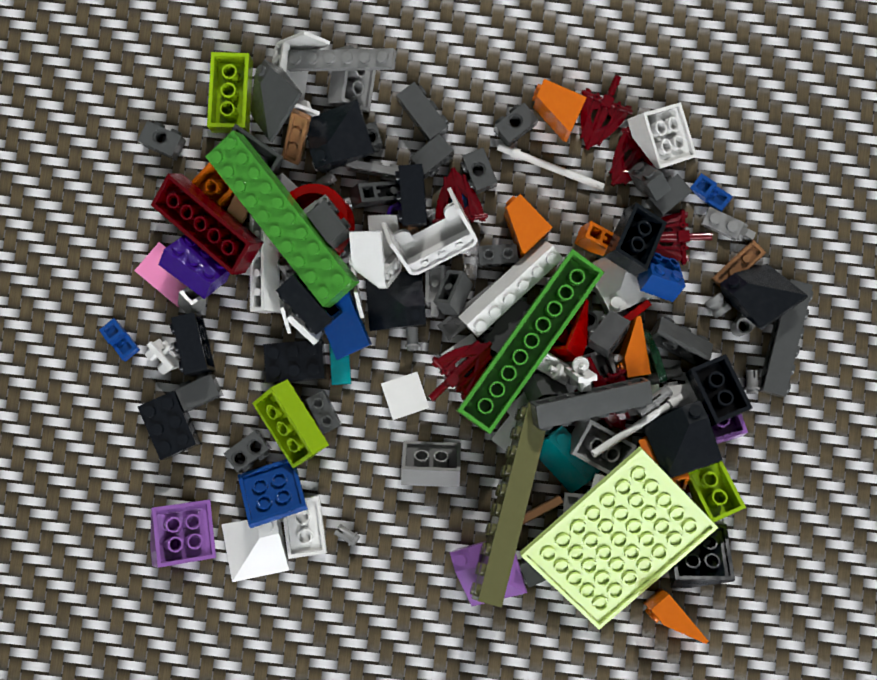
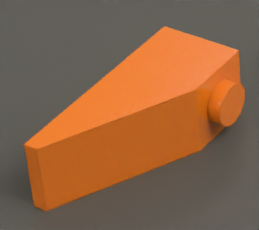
M589 221L580 227L574 244L591 253L604 256L614 233L593 221Z

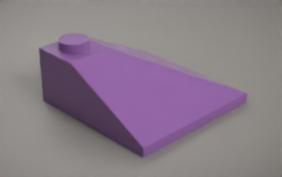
M210 499L151 508L150 549L153 567L159 568L216 558Z
M483 542L458 548L450 552L455 573L472 607L485 604L472 599V594H470L471 585L473 582H476L477 574H475L476 565L482 559L480 550ZM516 553L504 599L527 593Z

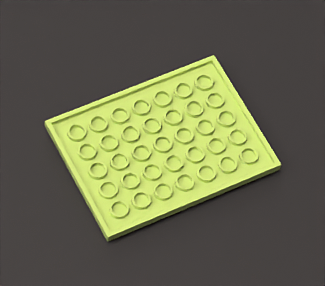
M639 446L521 550L520 555L600 630L718 529V527Z

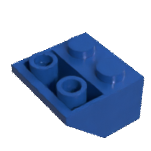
M654 252L648 269L638 274L637 277L640 291L674 302L686 286L679 262L674 258L664 257L657 252Z

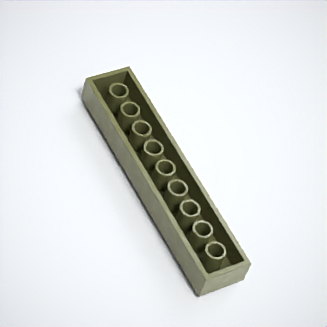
M530 403L521 406L515 414L517 422L515 428L513 427L510 433V439H512L511 446H508L505 452L507 461L506 465H503L501 468V485H497L495 496H497L496 504L493 503L490 511L492 520L486 526L485 535H487L486 543H482L480 550L482 559L476 565V582H473L470 588L472 599L501 608L546 431H542L533 425Z

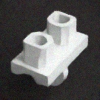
M158 339L154 342L150 341L146 345L149 349L145 356L151 361L157 358L161 361L157 367L161 374H166L171 370L179 368L180 360L177 358L178 354L175 351L174 342L169 344L166 340L162 342L161 339Z
M548 352L537 369L552 379L566 385L570 376L564 373V367L572 368V366Z
M583 356L576 357L573 360L572 368L564 367V373L570 376V384L578 386L580 392L591 391L592 381H597V374L588 369L589 361Z

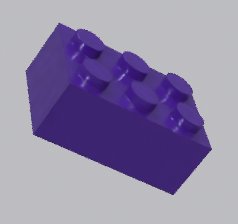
M183 235L164 249L158 264L203 299L227 282L230 275L225 268L186 235Z

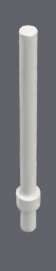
M501 143L498 145L497 150L511 155L510 158L524 160L601 191L604 188L605 183L521 152L519 148H511Z
M685 390L676 397L672 396L667 399L665 404L591 450L592 456L594 458L668 410L677 408L679 403L691 396L689 391Z

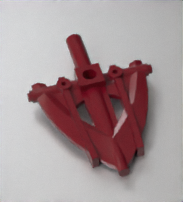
M618 75L614 76L607 94H604L603 97H600L598 92L597 94L591 93L589 88L581 92L583 96L587 97L580 114L582 130L580 138L584 140L586 150L595 145L600 147L602 141L617 130L627 115H632L633 113L631 106L626 105L624 107L621 105V102H614V94L621 81V77ZM598 109V111H597V113H596V116H595V119H594L593 124H592V121H591L592 111ZM609 114L611 117L609 123L602 127L607 115Z
M628 126L620 130L623 134L614 152L612 168L608 172L609 174L612 173L610 185L613 187L618 184L626 186L632 181L628 172L641 157L644 162L656 168L632 138ZM628 149L633 150L624 162V154Z
M455 167L451 168L447 178L443 177V186L437 200L436 216L432 220V224L445 218L443 210L448 205L450 194L447 189L450 187L470 223L478 219L481 222H485L488 214L483 212L473 188H470L466 180V175H461L456 171ZM462 194L467 198L468 206L464 208Z
M680 209V213L661 218L667 222L665 228H671L672 232H663L659 242L673 244L672 246H662L658 243L655 252L664 257L681 261L682 265H686L689 262V256L686 255V250L689 249V246H686V243L692 240H712V233H690L689 230H686L688 223L686 224L685 219L688 217V212H685L684 209Z
M476 340L470 345L447 352L439 358L433 357V363L431 364L435 368L438 367L440 369L439 373L445 376L443 377L444 381L428 395L429 399L433 402L448 387H455L454 390L457 393L460 392L461 398L464 400L486 369L487 363L491 360L490 349L493 344L490 341L488 343H480ZM467 357L457 367L455 366V363L458 362L461 358ZM474 366L473 372L468 377H463Z
M586 357L589 361L588 369L597 374V381H592V388L626 381L624 376L627 373L626 369L619 367L616 373H608V376L603 378L591 357ZM628 412L610 413L608 417L600 419L605 421L610 428L615 426L623 431L626 429V420L630 416Z

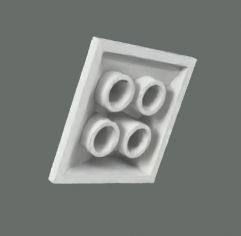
M681 102L647 111L627 119L632 138L656 169L697 157Z
M606 257L592 262L604 271V274L593 289L606 315L610 310L619 313L654 297V295L640 291L637 280L638 275H632Z
M247 519L222 524L232 582L290 570L280 519L254 528L249 527Z

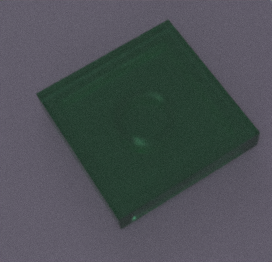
M646 329L644 330L649 360L660 382H664L668 378L659 350L649 330Z

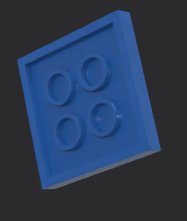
M287 459L238 475L250 528L308 510L297 467L293 469Z

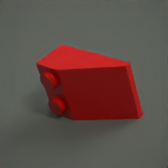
M585 299L549 350V353L563 361H573L576 357L583 356L587 346L589 301Z

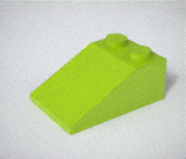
M722 461L689 472L688 486L692 499L713 522L746 508Z

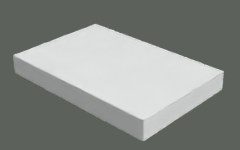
M320 495L305 497L308 510L283 518L288 559L327 553Z

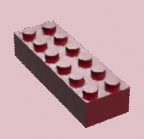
M168 173L151 203L152 207L232 275L246 273L264 243L182 173Z

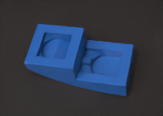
M702 173L690 187L692 192L701 200L720 212L725 209L733 197L717 187L715 181Z
M115 318L99 329L105 340L113 346L123 361L126 362L140 351L134 340Z

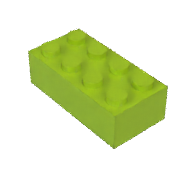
M211 52L207 127L212 133H230L235 124L250 133L253 60L249 53Z
M288 379L269 388L252 403L293 469L329 446Z

